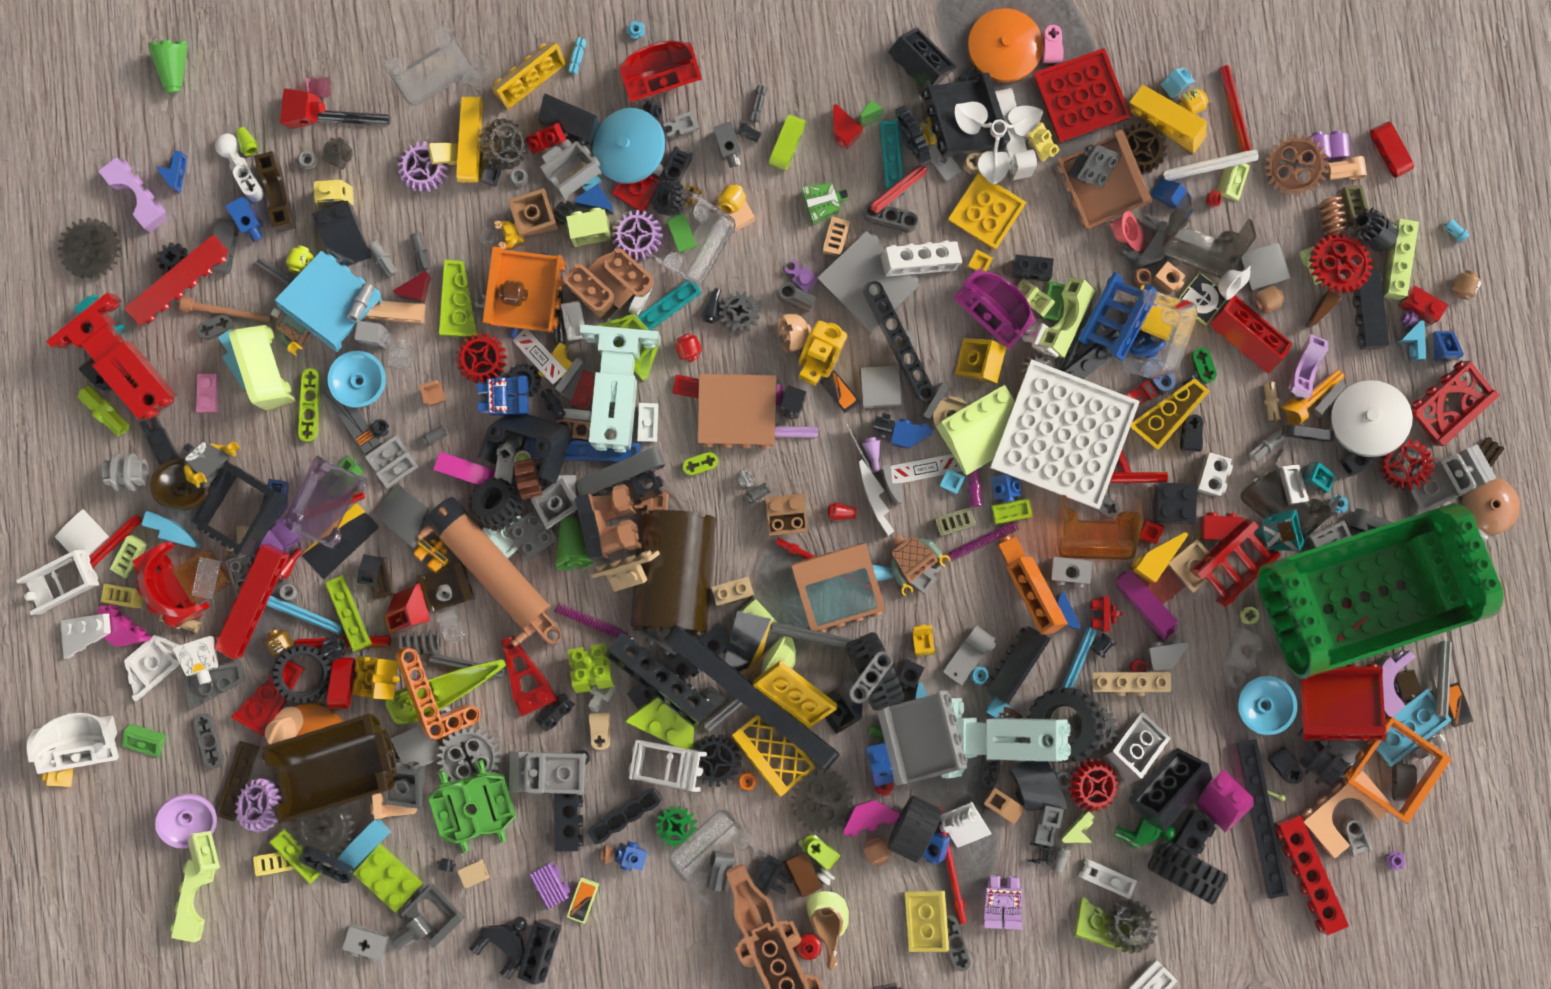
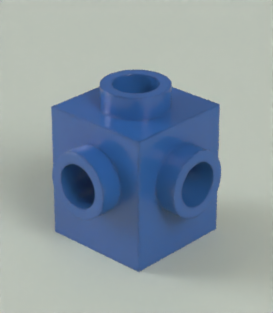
M1008 474L991 477L992 492L995 500H1003V503L1014 501V497L1021 496L1019 479Z
M628 841L627 844L620 842L619 847L615 851V862L623 870L631 871L633 868L642 871L648 851L638 847L639 844Z

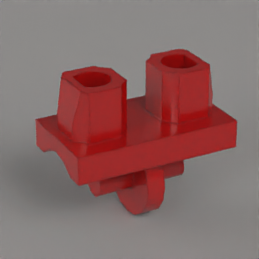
M1102 596L1091 600V610H1101V618H1091V627L1101 629V632L1110 631V616L1111 624H1117V616H1122V612H1117V604H1111L1110 612L1109 596Z

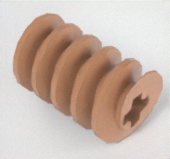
M1342 197L1328 198L1318 204V208L1322 209L1319 212L1320 216L1323 217L1321 223L1325 224L1322 226V230L1326 231L1323 234L1324 238L1329 234L1333 237L1336 233L1341 238L1344 234L1342 231L1347 229V226H1341L1342 223L1346 222V219L1340 218L1345 212L1339 211L1344 205L1337 203L1342 200Z

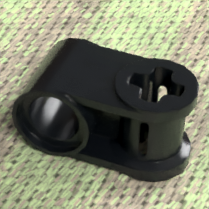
M675 146L665 168L666 180L680 183L692 161L693 153H686ZM672 171L678 172V175L676 177H670L669 173Z
M92 357L78 368L96 388L106 392L113 390L92 366L96 363Z
M1196 414L1188 416L1182 423L1181 451L1201 452L1204 424L1201 416ZM1193 421L1196 423V426L1193 427L1189 422Z
M1282 746L1267 757L1272 767L1286 783L1298 784L1303 780V771L1285 746ZM1290 771L1295 772L1294 778L1289 777L1291 775Z

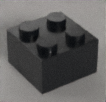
M1167 482L1154 484L1153 521L1157 523L1195 524L1198 485Z

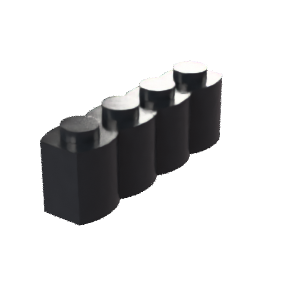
M655 787L649 788L638 798L626 803L622 809L612 812L605 820L594 824L589 829L588 834L594 844L603 843L613 833L623 830L629 822H634L645 812L655 809L663 799Z

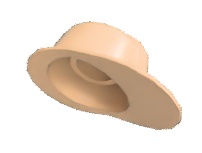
M292 706L285 707L267 725L265 730L267 743L273 744L297 736L303 724V715L298 708Z

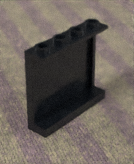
M989 72L982 73L979 79L932 86L930 81H926L921 89V98L925 101L926 114L930 117L931 130L935 134L937 149L940 151L942 158L994 150L996 138L991 135L989 127L984 128L981 126L977 134H968L959 127L955 118L956 104L978 102L986 108L988 113L984 124H993L994 121L999 119L1005 121ZM1008 130L1000 138L997 150L1004 149L1011 140Z

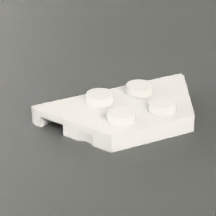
M153 635L150 641H146L124 660L126 670L129 673V684L132 685L134 694L132 698L134 701L141 699L180 665L173 650L174 647L180 646L179 644L158 635Z

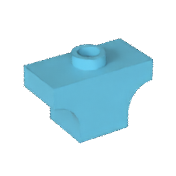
M1183 67L1175 69L1160 85L1173 99L1177 98L1196 81L1192 78L1190 72Z

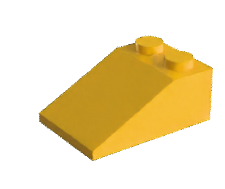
M1184 532L1148 553L1136 557L1130 565L1133 567L1132 571L1148 585L1155 583L1188 536V533Z

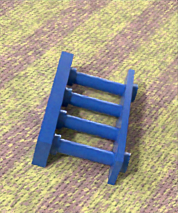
M1113 272L1112 276L1107 280L1106 287L1085 327L1080 331L1078 340L1087 347L1091 341L1111 348L1110 353L1116 359L1123 361L1159 293L1153 286L1148 284L1142 290L1122 283L1124 279L1117 272ZM1118 290L1138 297L1135 306L1130 307L1113 300ZM1109 307L1129 314L1126 323L1121 324L1104 317ZM1103 324L1120 331L1116 341L1095 334L1099 325Z

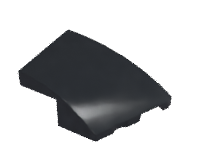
M1025 761L1010 768L1009 773L1019 787L1015 795L1024 810L1034 811L1038 809L1042 811L1044 805L1061 808L1064 811L1068 809L1061 787L1048 761Z

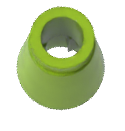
M245 127L238 128L235 133L241 153H244L245 156L256 154L258 152V143Z

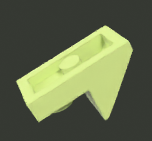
M1085 810L1059 839L1064 843H1092L1081 831L1083 829L1087 830L1092 825L1094 816Z

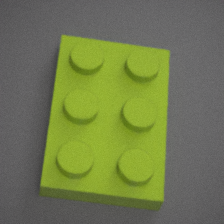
M379 844L354 872V875L395 913L403 907L423 884L411 870L382 844Z

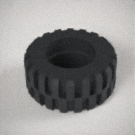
M874 632L854 639L845 646L858 679L875 655L880 652H886L879 636ZM880 655L878 657V664L883 667L888 665V657ZM892 665L867 698L872 709L875 711L900 702L904 698L902 687ZM869 671L866 674V680L874 683L877 680L876 673Z
M1065 687L1048 690L1043 693L1044 695L1038 696L1035 699L1036 703L1031 705L1029 709L1031 714L1026 719H1050L1052 713L1057 708L1066 706L1073 708L1079 714L1082 721V731L1079 738L1069 743L1071 751L1068 760L1054 762L1072 763L1089 757L1094 750L1098 749L1100 746L1099 741L1103 740L1104 734H1102V730L1105 729V723L1102 722L1104 714L1103 711H1099L1098 707L1100 705L1097 701L1092 700L1091 695L1083 693L1080 689Z
M1164 839L1159 841L1147 864L1150 871L1211 905L1217 902L1228 881L1226 873Z

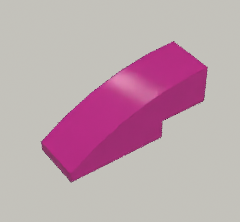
M439 452L433 469L476 485L479 483L483 484L486 479L490 481L495 476V470L443 452Z

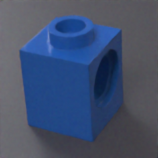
M935 832L922 857L932 864L945 860L951 837ZM933 844L937 846L938 853H935L933 851Z

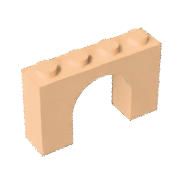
M1360 771L1355 781L1393 807L1363 771ZM1344 781L1335 784L1331 788L1332 792L1327 796H1321L1312 809L1308 808L1301 814L1308 832L1324 851L1333 858L1339 856L1350 846L1336 830L1332 822L1333 809L1338 802L1346 798H1354L1359 801L1373 819L1380 820L1388 813Z

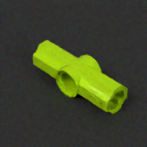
M88 385L78 392L77 397L91 410L90 413L93 417L105 424L116 436L119 437L128 431L130 424L117 412L116 407L107 399L102 398L94 388Z

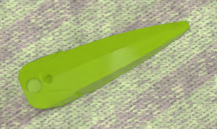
M500 659L465 667L429 679L428 683L438 711L469 693L506 666L504 660ZM407 687L395 691L393 700L386 699V708L395 723L403 725L419 721ZM420 688L417 691L418 698H421L423 696V688ZM429 706L424 709V716L429 715Z

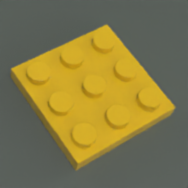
M978 172L948 221L996 251L1027 202L997 183L991 184Z

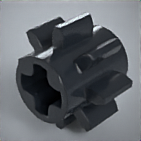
M570 201L558 203L554 209L556 220L562 225L567 222L566 216H571V213L576 212L574 211L576 209L575 205Z
M882 413L881 417L876 416L873 430L877 431V436L885 438L886 433L892 434L895 421L890 420V414Z
M335 635L323 641L322 653L326 658L332 657L333 661L345 655L346 644L342 638L336 639Z

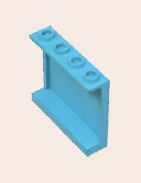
M321 251L275 301L279 309L338 352L342 348L341 342L357 325V322L348 319L347 315L354 304L353 299L358 296L362 285L366 282L360 276L355 277L351 274V270L347 266L339 265L332 255H326ZM374 288L368 300L369 305L363 310L359 321L377 303L382 304L381 293L376 288Z

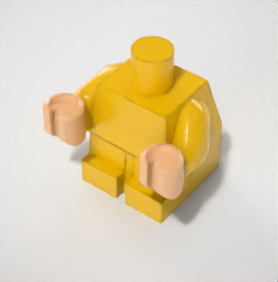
M511 221L494 222L497 230L503 228L505 243H498L501 249L505 250L525 244L524 237L519 236L516 224H513Z

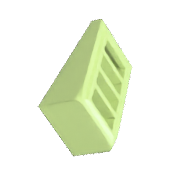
M134 535L127 536L110 570L127 579L135 566L132 560L144 553L148 543ZM127 550H129V551H131L132 553H134V555H131L130 553H128ZM123 557L127 558L128 560H130V563L127 562L126 560L122 559V558H123ZM121 563L122 565L126 566L127 569H123L122 567L118 566V564Z

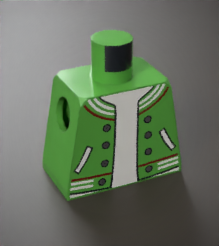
M833 183L802 187V194L812 225H816L840 212L839 203L849 200L846 189L835 192Z

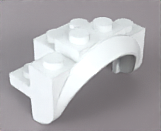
M72 713L55 718L41 728L33 729L27 740L29 762L35 763L37 774L118 760L119 755L115 743L117 730L113 715L98 717L88 713Z

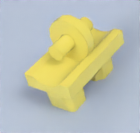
M1039 122L1035 129L1027 134L1029 146L1035 149L1041 161H1045L1048 157H1054L1059 151L1057 144H1054L1051 139L1050 131L1046 130L1043 123Z

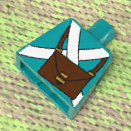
M1296 510L1266 517L1263 526L1257 528L1254 532L1258 539H1266L1267 547L1273 550L1300 551L1304 543Z

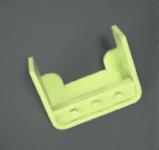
M266 325L229 331L232 347L252 404L268 411L295 402V397L289 394L291 392L289 383L280 377L270 346L274 338V331Z

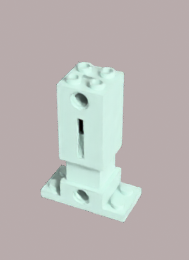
M581 325L580 333L583 339H586L588 343H598L599 341L598 350L602 356L600 373L596 372L589 443L598 451H607V448H613L615 452L626 453V450H631L637 390V380L633 376L635 359L640 358L641 344H644L646 348H655V345L660 346L661 338L659 331ZM617 343H624L622 347H616ZM610 433H615V437L612 440H607V436Z
M952 698L951 707L957 718L956 727L962 737L961 746L967 758L987 755V759L1068 760L1071 749L1070 744H1068L1070 725L1067 719L996 718L987 719V722H977V718H962L964 713L962 698ZM964 769L943 774L942 778L960 777Z

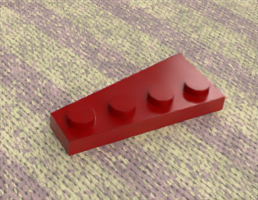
M291 660L285 664L282 677L285 685L293 690L305 668ZM272 674L242 704V707L231 716L234 720L262 736H265L267 725L275 719L287 700L275 688Z

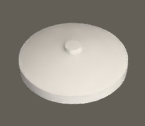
M1362 381L1349 386L1338 396L1331 412V426L1335 437L1347 450L1365 457H1378L1391 453L1405 441L1412 426V411L1405 396L1395 387L1380 381Z

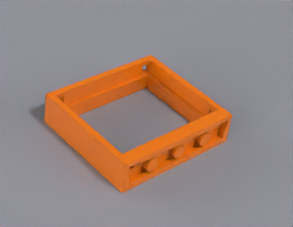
M1386 716V731L1390 727L1394 728L1435 757L1402 808L1397 811L1355 781V778L1381 740H1366V747L1357 753L1355 763L1346 769L1345 777L1342 781L1399 821L1408 824L1452 758L1394 717Z

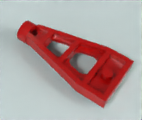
M512 635L501 640L500 643L505 652L513 699L521 717L556 701L557 698L549 681L521 645L518 644L513 649L509 648V646L513 645L511 642L515 639V636ZM517 657H521L527 665V669L520 673L516 672L513 663ZM529 674L537 682V687L524 693L521 689L520 679L522 676Z

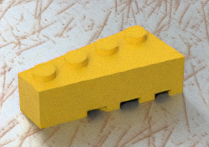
M1143 84L1129 102L1130 111L1134 116L1140 117L1151 126L1156 127L1157 130L1191 154L1196 152L1206 138V120Z

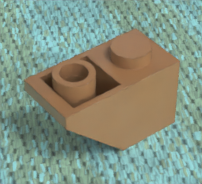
M991 787L982 801L983 804L1013 824L1017 822L1024 811L1023 806L995 787Z

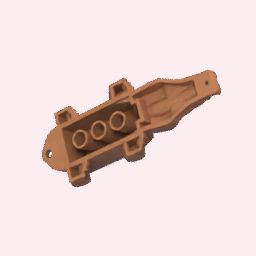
M743 864L728 869L726 875L734 894V917L745 936L741 939V942H738V946L735 947L743 966H756L766 989H824L817 975L805 974L794 950V947L801 942V937L793 921H777L770 899L755 886Z

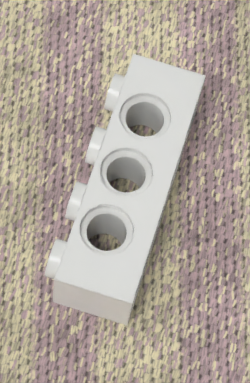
M950 241L933 244L932 242H926L921 245L912 243L905 246L890 245L881 254L885 277L956 271L962 263L957 242Z

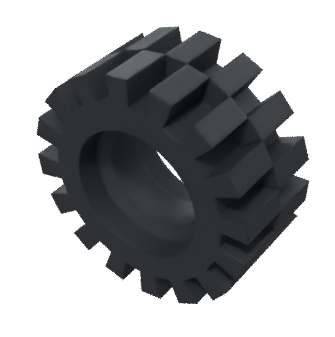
M669 180L660 181L661 184L658 183L656 185L657 189L654 188L653 190L655 192V195H652V198H654L652 204L655 205L653 207L654 210H657L656 212L662 215H679L680 211L684 209L682 205H686V202H684V199H687V195H684L686 190L682 189L684 186Z
M516 364L514 368H510V372H507V378H515L522 374L528 375L531 381L528 386L527 397H534V394H537L539 392L538 389L541 388L540 375L529 364Z

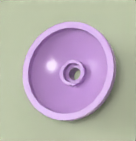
M181 794L170 798L160 807L156 815L155 827L159 837L166 844L176 848H189L188 838L191 834L211 831V834H213L217 824V815L213 805L207 799L195 794ZM188 813L189 816L185 817L183 814Z

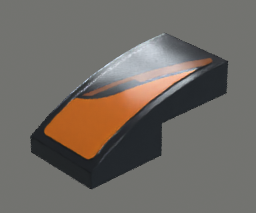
M835 370L831 372L829 377H825L820 381L822 387L830 394L834 402L844 413L860 402Z

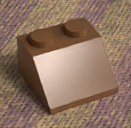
M545 188L508 199L519 236L541 235L558 229Z

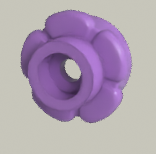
M1414 310L1405 311L1400 317L1402 326L1405 328H1412L1418 320V314L1414 313Z
M1391 851L1386 856V864L1392 870L1403 868L1405 866V856L1401 852Z

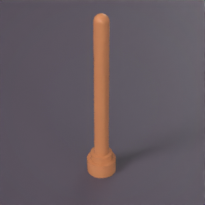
M183 296L180 300L179 308L182 312L189 313L190 311L198 310L265 323L272 321V317L269 315L196 303L190 297Z

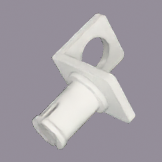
M1041 323L1037 332L1028 330L1025 333L1028 335H1022V340L1024 342H1031L1032 347L1039 353L1058 357L1059 354L1050 347L1039 345L1046 327L1049 328L1045 324Z

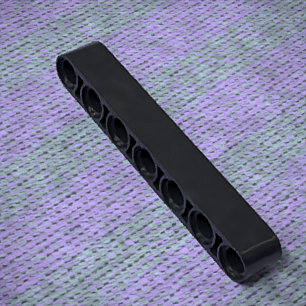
M878 281L866 283L863 287V294L914 396L919 401L932 400L935 396V390L884 287ZM871 285L876 286V295L870 294L869 287ZM880 302H883L886 306V310L883 313L878 310ZM889 319L893 320L894 322V328L892 330L888 329L886 326V322ZM898 336L903 340V344L900 347L895 344V339ZM906 353L911 356L909 364H906L903 359ZM915 370L920 374V378L917 381L912 378ZM924 387L928 390L926 398L921 396V390Z

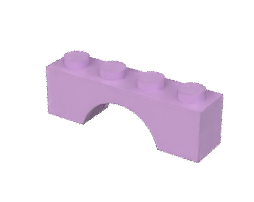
M116 157L100 169L99 173L115 190L132 189L135 192L137 205L133 215L142 227L151 233L168 220L164 214L166 210L160 203L156 204L154 202L155 196L149 189L145 190L142 187L143 181L138 175L131 173L132 167L125 160L121 161Z

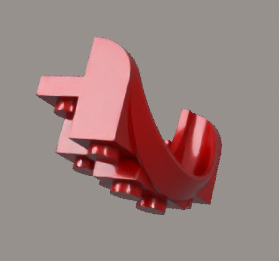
M662 41L633 52L618 65L630 102L702 80L691 42Z
M170 541L150 549L132 560L135 565L133 569L139 576L138 580L135 581L138 586L136 590L147 602L146 607L149 612L154 615L163 614L162 619L165 624L177 628L190 619L197 620L203 616L202 612L210 608V605L207 601L201 605H197L167 555V552L175 548L173 542Z

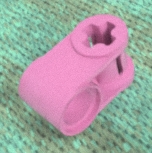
M1050 25L1042 35V62L1062 63V31L1059 26Z

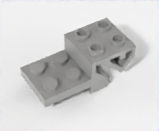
M1478 444L1434 464V469L1428 470L1432 473V476H1425L1427 483L1420 481L1421 487L1418 488L1414 484L1413 490L1410 491L1422 513L1497 478Z
M510 751L509 791L584 794L585 754Z

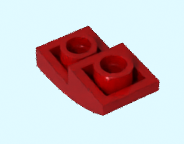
M559 123L525 137L532 154L566 141Z

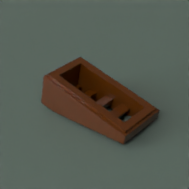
M1332 291L1323 294L1306 327L1311 328L1316 325L1341 301L1342 297Z

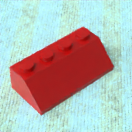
M1236 295L1227 302L1210 323L1217 333L1222 334L1231 345L1236 346L1245 357L1250 358L1257 364L1259 369L1268 374L1284 359L1293 345L1290 340Z

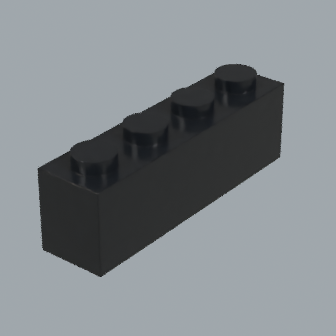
M1370 270L1371 276L1367 278L1368 281L1364 285L1362 284L1359 290L1356 289L1354 291L1352 303L1353 307L1356 308L1355 325L1358 326L1359 332L1357 334V343L1360 345L1361 350L1385 348L1390 345L1381 270Z

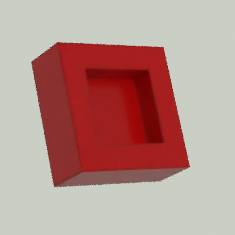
M1146 518L1138 533V537L1157 544L1164 526Z

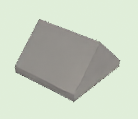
M563 478L559 479L556 484L553 483L543 490L542 496L531 499L546 529H549L577 510L575 502L577 496Z

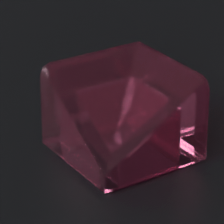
M313 76L306 78L308 92L319 98L331 96L329 77Z

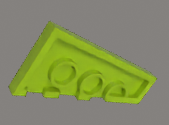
M444 259L439 335L471 338L473 334L478 338L464 261Z

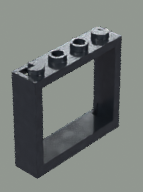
M226 462L209 490L207 497L191 521L198 525L196 529L205 534L210 533L208 537L217 542L219 540L222 541L220 545L229 550L233 548V553L237 556L242 557L245 555L253 558L288 497L240 467ZM236 477L268 496L240 544L209 525Z

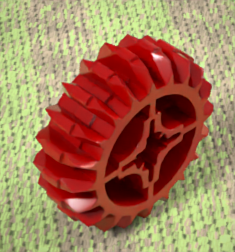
M478 333L477 339L472 334L471 341L465 338L464 341L467 344L465 346L459 344V347L463 350L456 351V354L461 356L455 359L456 362L461 363L457 366V369L462 370L460 374L462 376L467 375L466 379L468 381L473 378V383L475 384L478 383L479 379L482 383L485 382L486 378L492 379V376L498 378L499 376L496 373L498 371L500 373L504 372L500 367L507 366V363L502 360L508 358L507 355L503 354L506 349L504 347L500 348L502 342H496L497 338L495 336L490 339L488 333L485 334L484 338L482 333ZM486 344V347L483 346L479 351L472 349L477 345ZM492 347L496 353L495 363L489 359ZM468 354L473 357V367L471 370L467 364ZM475 354L483 356L487 362L480 361ZM484 366L491 368L487 372L476 373L477 370L480 371Z
M1408 439L1407 444L1403 442L1396 450L1382 456L1385 459L1379 461L1380 465H1382L1379 470L1384 473L1382 478L1387 479L1388 485L1394 483L1393 487L1395 489L1401 485L1402 491H1405L1406 486L1413 490L1414 484L1420 488L1419 482L1427 483L1425 476L1431 477L1432 473L1428 470L1434 469V466L1430 464L1434 462L1433 457H1429L1431 455L1430 450L1425 451L1427 447L1425 445L1420 446L1419 441L1414 442L1412 445V440ZM1407 451L1415 452L1422 458H1411L1408 456ZM1398 454H1401L1400 459H1399L1398 461H1396V462H1393V464H1391V463H1392V460H1393ZM1405 458L1409 462V464H1411L1408 467V472L1406 468H1404L1403 466L1405 463ZM1422 465L1419 473L1412 476L1413 471ZM1391 471L1403 472L1406 479L1396 477Z
M1087 759V762H1080L1081 767L1074 766L1076 772L1070 773L1073 779L1067 780L1068 783L1072 784V786L1067 788L1072 792L1070 797L1075 799L1074 803L1081 809H1087L1089 812H1099L1101 808L1107 809V803L1113 804L1112 797L1117 798V795L1114 794L1115 791L1120 790L1116 787V784L1120 782L1118 779H1115L1118 774L1113 771L1114 768L1100 759H1094V761L1093 759ZM1099 770L1098 774L1088 775L1092 771ZM1099 795L1096 799L1088 800L1090 796Z

